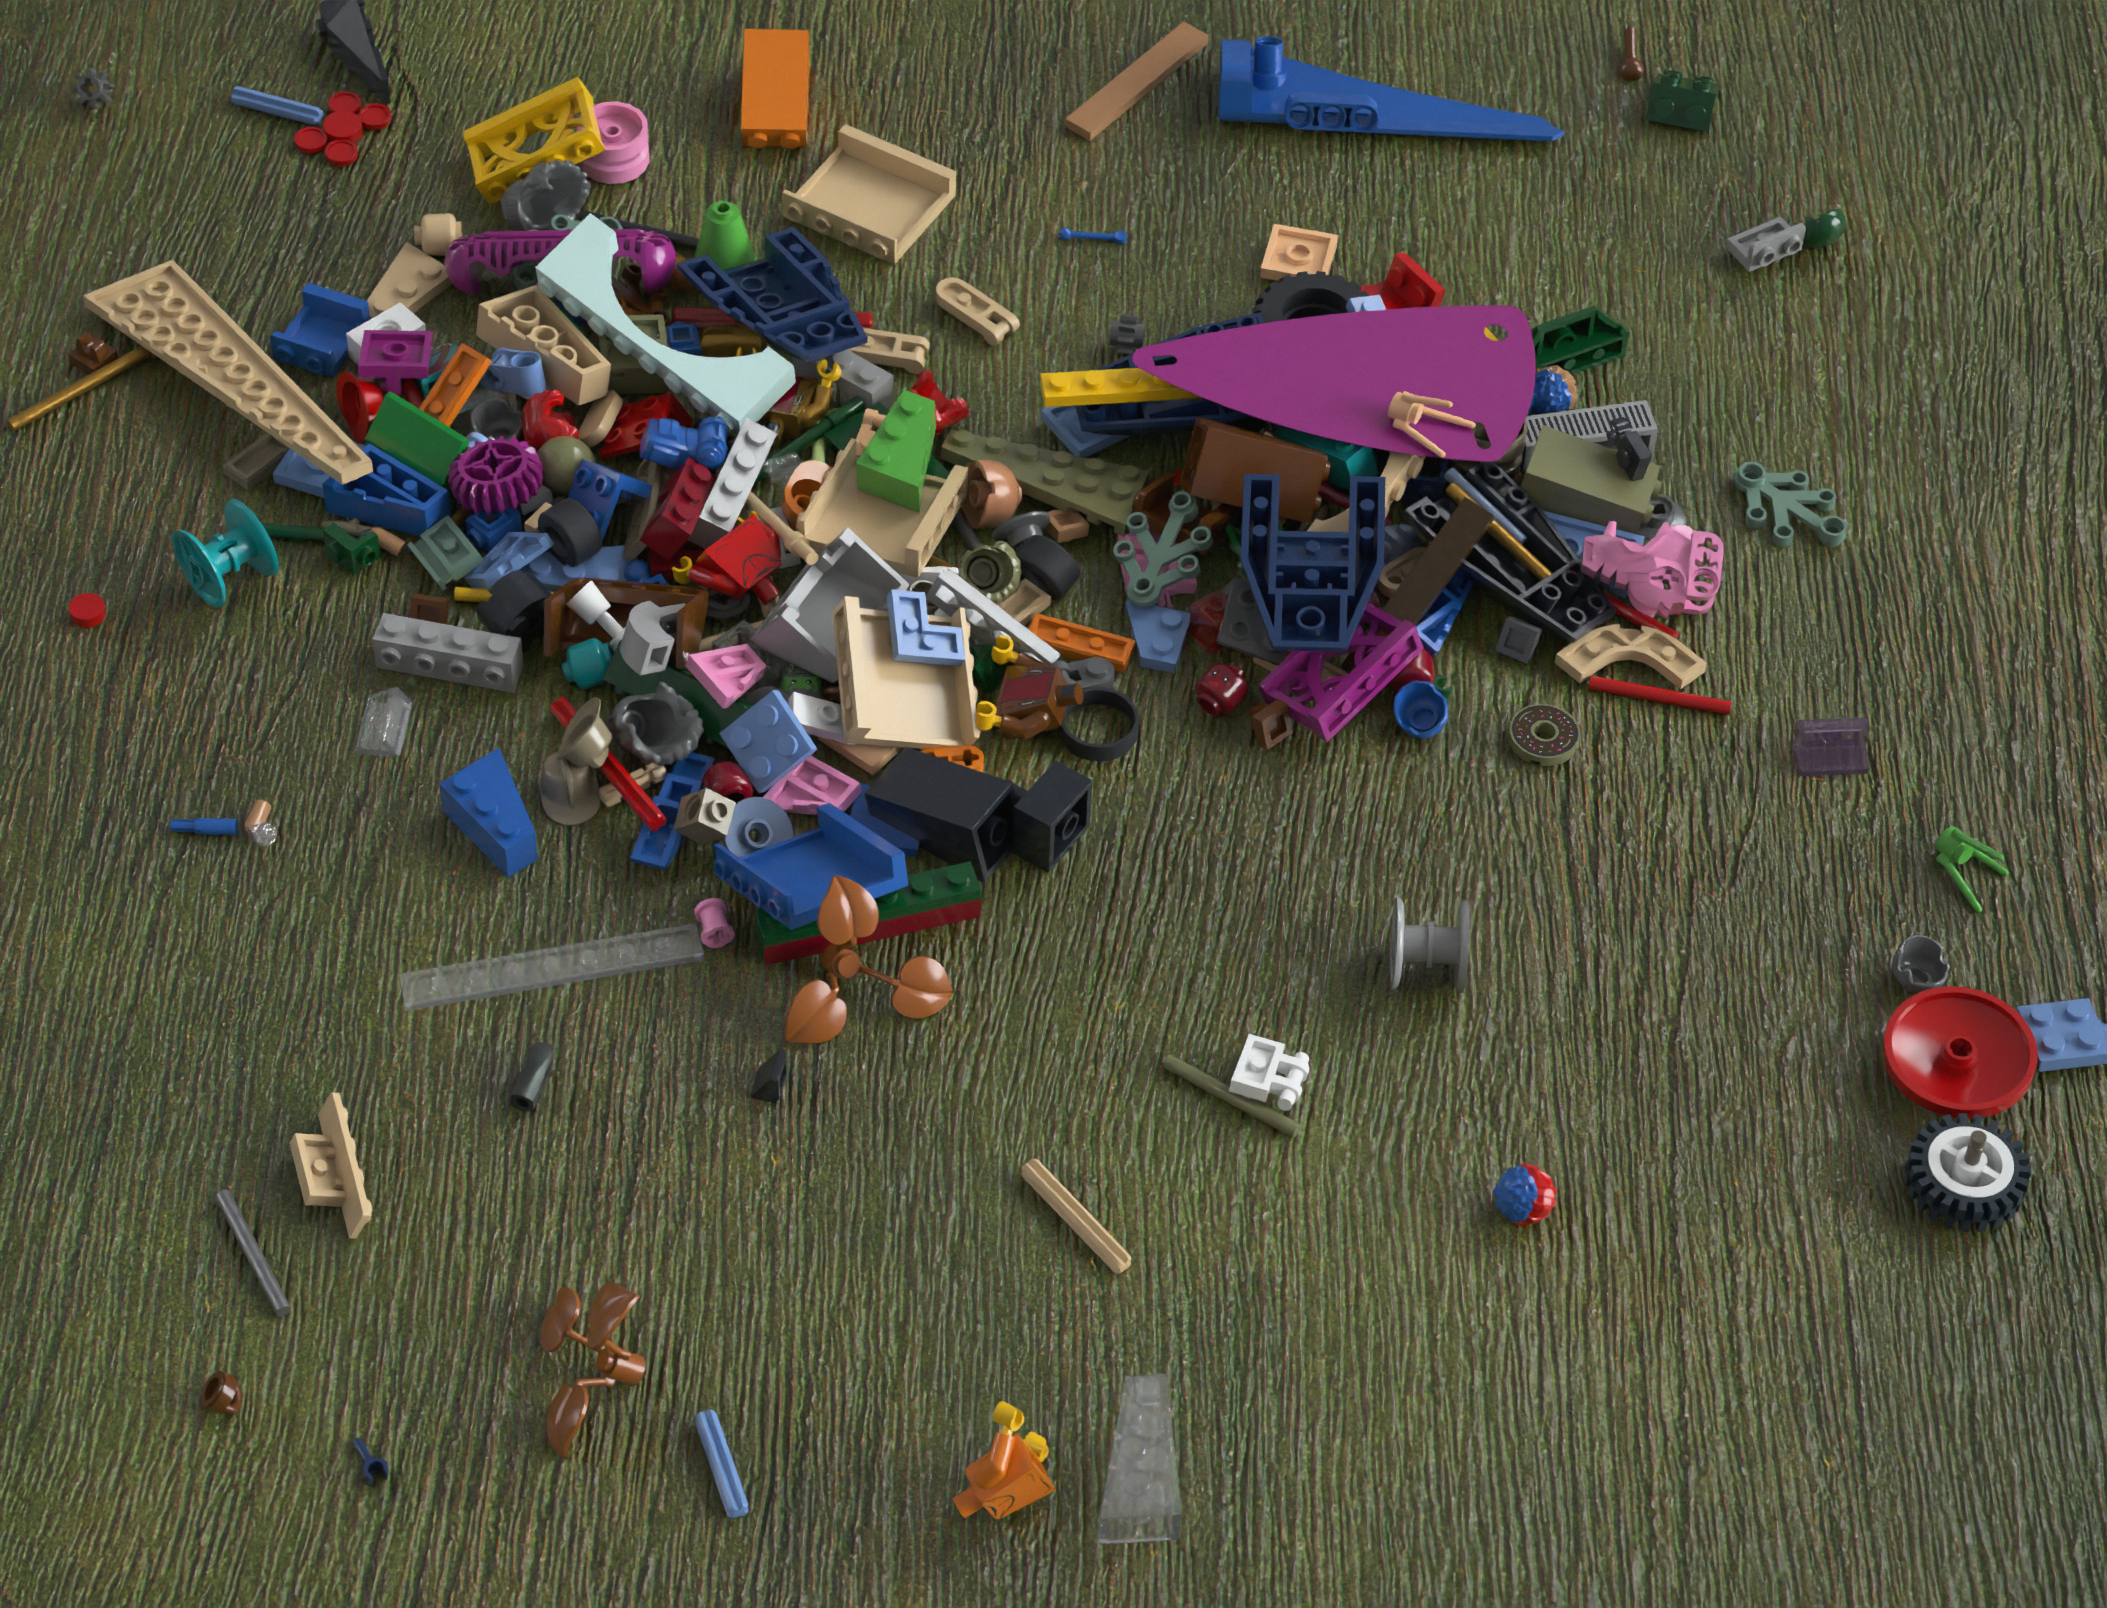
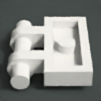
M1249 1034L1231 1079L1229 1092L1266 1102L1268 1094L1272 1093L1279 1098L1277 1102L1278 1107L1288 1111L1300 1098L1302 1092L1300 1084L1306 1080L1309 1073V1057L1303 1052H1297L1294 1057L1283 1054L1285 1044ZM1276 1073H1283L1285 1074L1286 1078L1276 1075Z

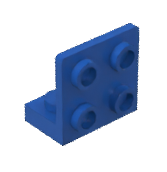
M582 458L579 468L575 472L574 482L568 498L578 501L587 509L596 522L603 540L618 497L621 496L633 500L636 494L648 498L653 485Z

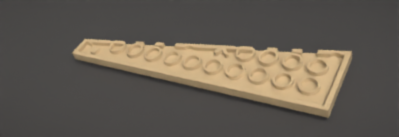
M174 260L83 295L85 307L97 314L101 319L113 325L342 485L373 472L372 460Z

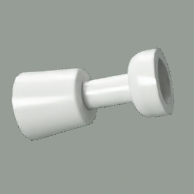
M591 580L566 605L590 625L597 621L613 638L609 645L612 651L615 652L619 641L623 638L625 628L623 629L606 611L611 605Z

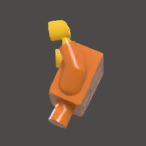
M1004 1401L999 1402L993 1412V1420L1002 1425L1000 1433H995L991 1450L964 1470L972 1486L953 1496V1500L964 1518L985 1507L995 1519H1001L1056 1490L1041 1463L1047 1458L1049 1453L1045 1438L1032 1431L1028 1433L1024 1440L1018 1433L1012 1436L1013 1431H1017L1022 1426L1024 1415L1021 1410Z

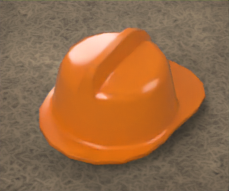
M809 460L801 463L794 470L785 487L781 505L782 512L790 522L792 530L796 529L799 514L805 512L808 508L812 493L818 491L822 486L826 471L832 470L830 465L821 461Z

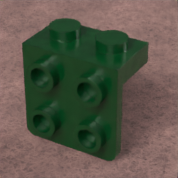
M1664 70V74L1658 73L1653 81L1645 120L1709 132L1720 85L1714 84V79L1706 76H1695V80L1683 78V73L1675 70Z

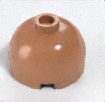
M974 460L975 462H969L965 466L968 468V495L966 497V506L960 507L962 516L970 528L998 527L1011 519L1017 505L1021 503V486L1018 484L1012 471L1000 462L992 460Z

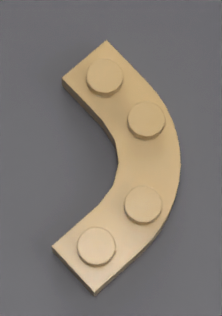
M1620 624L1603 626L1590 631L1576 642L1569 644L1559 651L1555 658V664L1579 683L1610 663L1621 660H1633L1643 662L1654 668L1679 689H1682L1702 675L1707 662L1684 644L1667 633L1647 626H1641V630L1620 629Z

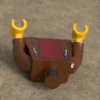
M1000 635L996 640L997 647H992V659L998 664H1005L1011 661L1013 665L1006 666L996 707L987 701H981L977 704L976 726L980 730H989L996 726L997 731L1002 732L1006 740L1017 738L1030 739L1040 732L1058 728L1062 725L1066 706L1082 704L1083 691L1081 685L1078 683L1067 684L1059 668L1041 662L1022 651L1019 654L1014 652V644L1011 638Z

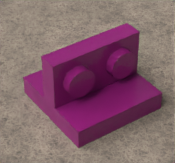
M364 330L358 362L359 377L381 378L382 394H388L391 391L403 399L402 383L404 378L428 379L433 349V331Z

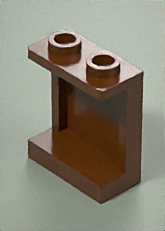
M1168 472L1159 479H1155L1152 484L1143 490L1140 489L1132 503V508L1135 509L1134 512L1145 514L1149 524L1148 530L1159 535L1162 534L1171 515L1169 502L1175 494L1172 488L1176 477L1171 472ZM1223 503L1212 511L1197 504L1199 509L1197 517L1191 522L1182 524L1175 542L1181 543L1190 539L1191 532L1197 527H1207L1211 531L1213 544L1207 550L1196 551L1205 555L1229 538L1225 527L1229 523L1236 527L1242 507ZM1136 522L1135 524L1141 525L1142 522ZM1205 536L1199 537V538L1197 539V541H1203V540H1205L1207 537H1205Z

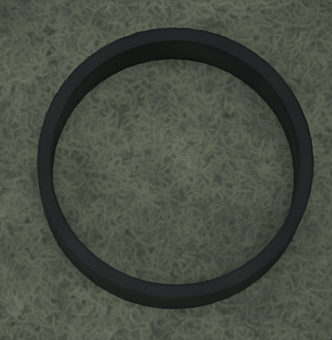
M1093 687L1083 689L1082 704L1066 706L1062 725L1059 726V735L1062 743L1074 755L1090 761H1110L1125 755L1132 749L1138 737L1139 714L1135 704L1123 693L1110 688ZM1092 704H1103L1115 707L1125 713L1131 720L1133 728L1128 735L1114 743L1091 744L1071 734L1065 725V721L1078 708Z

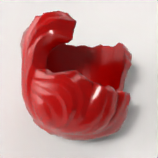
M923 370L918 374L909 392L935 401L936 430L934 436L968 416L970 409L963 398L948 400L941 390L937 388L932 371Z
M545 390L542 393H535L524 405V440L527 441L530 447L535 448L536 452L548 440L558 436H571L579 439L577 427H574V418H572L569 412L559 413L550 411L554 406L563 405L564 396L559 390Z

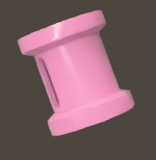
M720 898L703 900L694 909L695 918L701 922L703 929L701 933L702 943L709 948L723 947L731 942L735 936L734 929L728 924L726 918L728 912L727 904Z

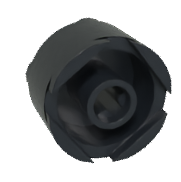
M515 570L493 584L488 590L492 594L486 604L481 600L478 605L477 618L490 633L521 638L522 653H524L529 648L532 640L540 635L544 637V600L552 595V593L528 570L527 574H524L521 570Z

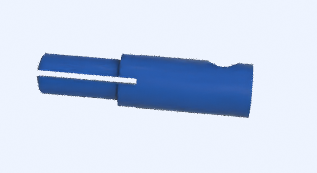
M228 818L172 819L170 830L172 832H195V834L237 835L238 821L237 819Z

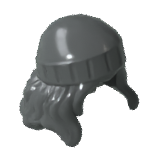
M569 160L536 164L525 179L512 183L504 191L501 198V213L505 222L513 231H528L530 229L549 231L551 220L555 215L563 214L569 219H577L581 212L580 208L585 204L586 198L590 194L591 184L586 180L587 173L584 171L580 172V167L575 166L573 161ZM561 223L555 225L558 228L566 227L564 224Z
M664 682L659 683L656 693L633 695L621 700L611 711L608 720L612 738L621 749L637 756L642 763H654L659 766L672 764L674 761L677 762L687 758L698 747V739L704 732L702 727L703 721L698 717V710H693L692 703L683 696L676 695L674 689L668 687Z

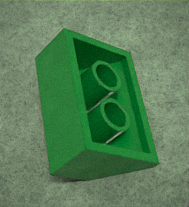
M390 391L385 395L365 437L366 446L370 443L447 489L451 505L456 499L448 482L449 464L457 460L458 453H465L466 447H469L468 438Z

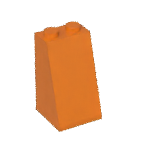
M744 29L741 109L742 146H751L753 148L782 146L787 149L807 146L810 77L809 30Z

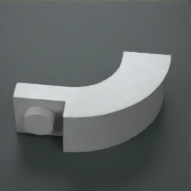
M646 601L636 605L631 610L621 641L620 653L624 661L636 673L644 675L665 671L673 643H676L677 612L686 605L685 603L659 607L651 601Z

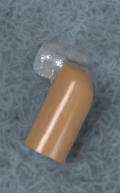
M373 527L361 531L354 537L355 540H359L370 531H373L378 535L379 548H383L396 557L400 554L406 543L381 527Z
M256 800L244 824V831L256 845L267 847L274 843L277 837V829L275 826L271 829L269 822H266L271 811V805L264 800Z

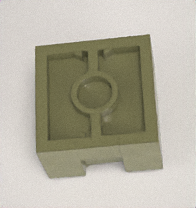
M663 314L627 315L632 323L645 335L668 347ZM594 332V347L611 364L608 390H614L617 394L668 393V386L662 377L656 373H648L639 364L638 359L630 353L625 355L620 352L614 345L613 340L605 334L600 336Z

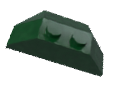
M1596 306L1536 325L1531 329L1536 369L1558 365L1561 369L1567 370L1569 374L1573 375L1625 357L1630 332Z

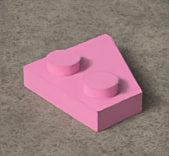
M748 644L689 654L685 666L724 709L728 708L763 677L767 665Z
M810 755L774 784L762 798L775 802L787 813L818 815L817 807L827 803H831L844 812L861 794L862 788L858 781Z

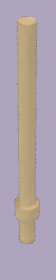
M722 467L716 470V477H718ZM750 491L745 505L751 511H756L758 517L777 533L784 541V546L794 556H800L809 565L815 564L819 559V555L809 546L808 539L800 532L793 531Z

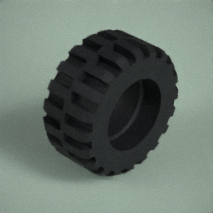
M1307 271L1298 272L1294 277H1291L1289 274L1280 278L1278 284L1273 282L1269 285L1265 292H1262L1257 298L1253 314L1261 312L1264 323L1348 313L1346 305L1350 298L1369 296V294L1365 290L1361 292V287L1355 282H1347L1343 276L1337 274L1329 276L1326 275V272L1316 271V274H1308Z

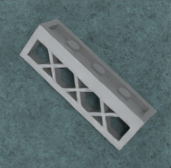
M949 568L939 574L925 597L950 617L959 607L965 608L966 621L970 624V632L987 645L993 644L994 647H997V637L1004 635L1013 641L1014 652L1019 654L1022 651L1048 665L1056 662L1061 655Z

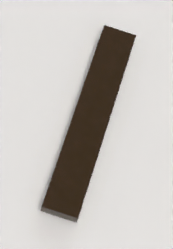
M1465 496L1382 611L1402 622L1407 620L1417 626L1494 521V515ZM1371 625L1364 633V636H1367V634L1369 633ZM1381 630L1378 634V636L1387 637L1389 635ZM1350 652L1341 665V669L1347 673H1350L1356 667L1354 660L1356 652Z

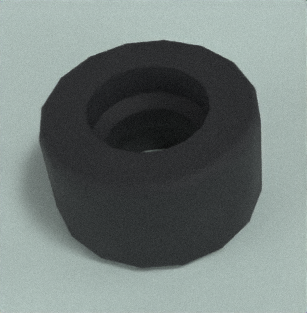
M571 498L563 499L542 512L538 518L539 533H547L554 542V545L548 551L564 566L568 564L570 567H576L597 554L602 547V538L596 522L587 509L576 500Z
M1031 536L1016 554L1021 560L1020 580L1027 579L1050 595L1054 601L1061 599L1079 578L1080 569L1071 554L1061 545L1045 536Z

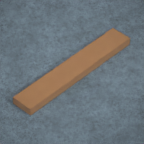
M1183 21L1065 118V127L1091 141L1207 45L1209 35Z

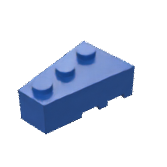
M370 443L362 451L372 460L373 472L343 485L332 477H329L322 483L326 512L350 519L357 518L362 522L421 537L422 533L447 515L451 518L447 489Z
M499 748L439 783L442 811L508 878L538 860L535 830Z

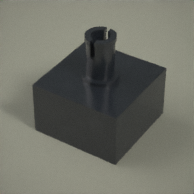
M1056 760L1028 791L1013 783L1018 803L1014 806L1012 853L1048 873L1090 827L1092 780Z

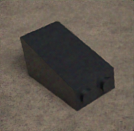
M905 747L889 763L882 774L869 785L864 793L870 815L918 840L919 847L951 865L971 861L979 881L986 882L1012 852L1014 806L1018 803L1013 782Z

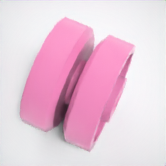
M602 102L593 106L605 150L580 162L579 167L587 173L588 177L602 183L617 184L636 179L645 172L649 164L647 118L641 110L622 102ZM576 127L577 131L583 129V127Z

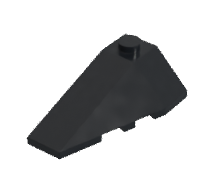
M324 0L319 5L321 18L316 19L319 37H325L330 51L384 105L390 104L388 77L379 48L375 46L370 19L366 20L362 7L364 6V0Z

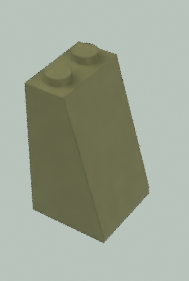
M1543 425L1520 487L1539 504L1543 511L1606 527L1609 521L1617 522V530L1637 534L1641 523L1645 525L1649 523L1654 505L1648 503L1649 500L1656 501L1662 481L1656 480L1660 469L1659 465L1649 463L1644 478L1631 481L1617 462L1616 450Z

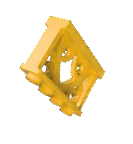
M579 77L571 79L463 131L464 140L468 144L476 188L489 204L501 200L504 191L512 183L525 179L531 169L538 163L569 160L577 164L605 150L593 106H595L593 98ZM581 112L582 118H573L574 115ZM573 127H583V129H581V130H579V131H577V132H575L574 130H572V129H570V128H573ZM540 131L552 133L541 149L531 154L515 152L522 146L527 137ZM494 154L487 162L485 161L486 157Z

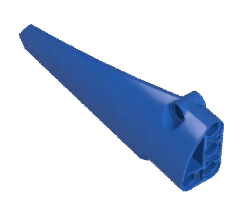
M1262 36L1256 38L1254 51L1250 41L1221 39L1218 121L1289 124L1293 128L1305 130L1553 141L1564 136V131L1552 126L1542 117L1407 91L1283 57V40L1277 37Z

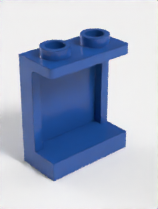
M307 283L302 290L304 306L283 334L274 331L270 336L273 359L334 378L349 357L346 333L370 320L368 301Z

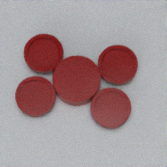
M350 91L337 92L328 101L331 114L323 122L324 130L318 127H305L299 130L294 136L295 146L299 151L308 154L320 152L325 148V157L330 164L335 166L349 165L358 157V149L355 143L361 139L363 127L370 130H379L387 127L392 120L391 111L387 106L379 103L369 104L361 109V100L357 94Z

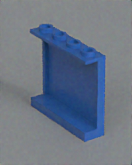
M827 803L817 807L819 828L750 854L738 857L721 844H715L716 859L713 862L717 877L721 881H724L739 894L752 901L757 907L769 913L775 920L780 921L793 930L817 921L820 904L829 889L833 875L843 876L858 883L870 893L873 899L908 886L904 852L831 803Z

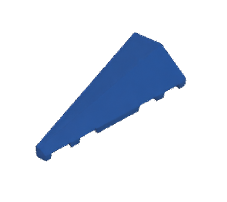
M1459 570L1456 571L1416 626L1423 648L1432 657L1439 652L1473 585V582Z

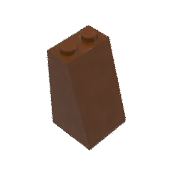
M1197 416L1179 483L1192 496L1243 508L1244 474L1279 475V516L1310 524L1312 515H1317L1319 511L1321 496L1318 495L1321 481L1326 482L1328 478L1330 462L1327 461L1328 456L1321 450Z

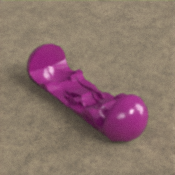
M612 229L616 232L618 250L613 254V259L618 256H626L634 259L640 265L646 293H652L664 287L670 281L676 266V253L670 239L655 231L644 232L641 229ZM573 230L494 231L455 239L448 245L446 251L445 268L447 275L459 291L470 296H476L481 289L482 264L496 275L510 274L512 268L523 264L525 260H531L533 263L541 262Z

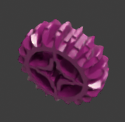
M503 436L497 440H491L488 437V440L482 443L475 441V446L466 447L465 453H458L457 460L449 464L448 482L456 502L461 503L464 509H473L475 514L483 510L488 515L493 511H501L503 514L504 510L509 508L517 510L518 504H528L529 497L537 496V489L542 487L543 467L535 448L529 447L527 441L518 442L516 437L505 440Z

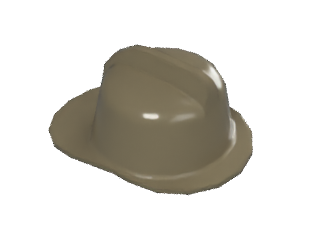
M598 697L587 701L571 719L565 730L560 752L556 758L558 761L565 758L582 768L588 765L600 768L608 756V745L612 739V734L599 717L601 699Z
M559 745L558 752L547 757L538 774L542 806L546 815L554 822L565 826H577L588 822L596 815L600 807L597 777L593 767L590 765L582 768L565 758L558 761L556 758L561 748V745Z

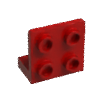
M1405 252L1394 255L1385 281L1361 286V292L1365 290L1369 296L1380 295L1386 310L1440 307L1446 291Z
M672 392L660 396H652L636 403L624 404L604 439L599 455L605 460L640 450L642 436L650 419H673L679 422V426H685L686 428H691L694 420Z

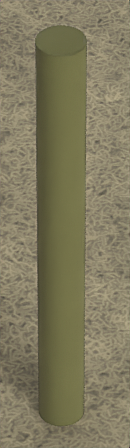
M1170 1054L1164 1060V1069L1292 1138L1298 1134L1301 1124L1252 1098L1229 1092L1230 1086Z

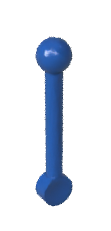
M1064 227L1058 232L1061 240H1068L1069 238L1113 240L1116 244L1121 245L1127 239V234L1123 231H1116L1114 234L1070 231Z

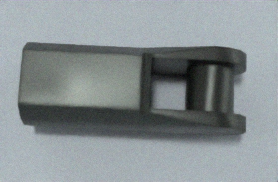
M538 1042L532 1045L524 1067H522L510 1096V1105L521 1111L529 1112L534 1110L545 1081L552 1069L551 1059L553 1050L549 1044Z

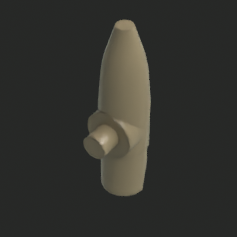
M353 518V520L348 522L325 521L322 523V527L326 528L334 522L355 538H362L373 528L360 525L357 518Z

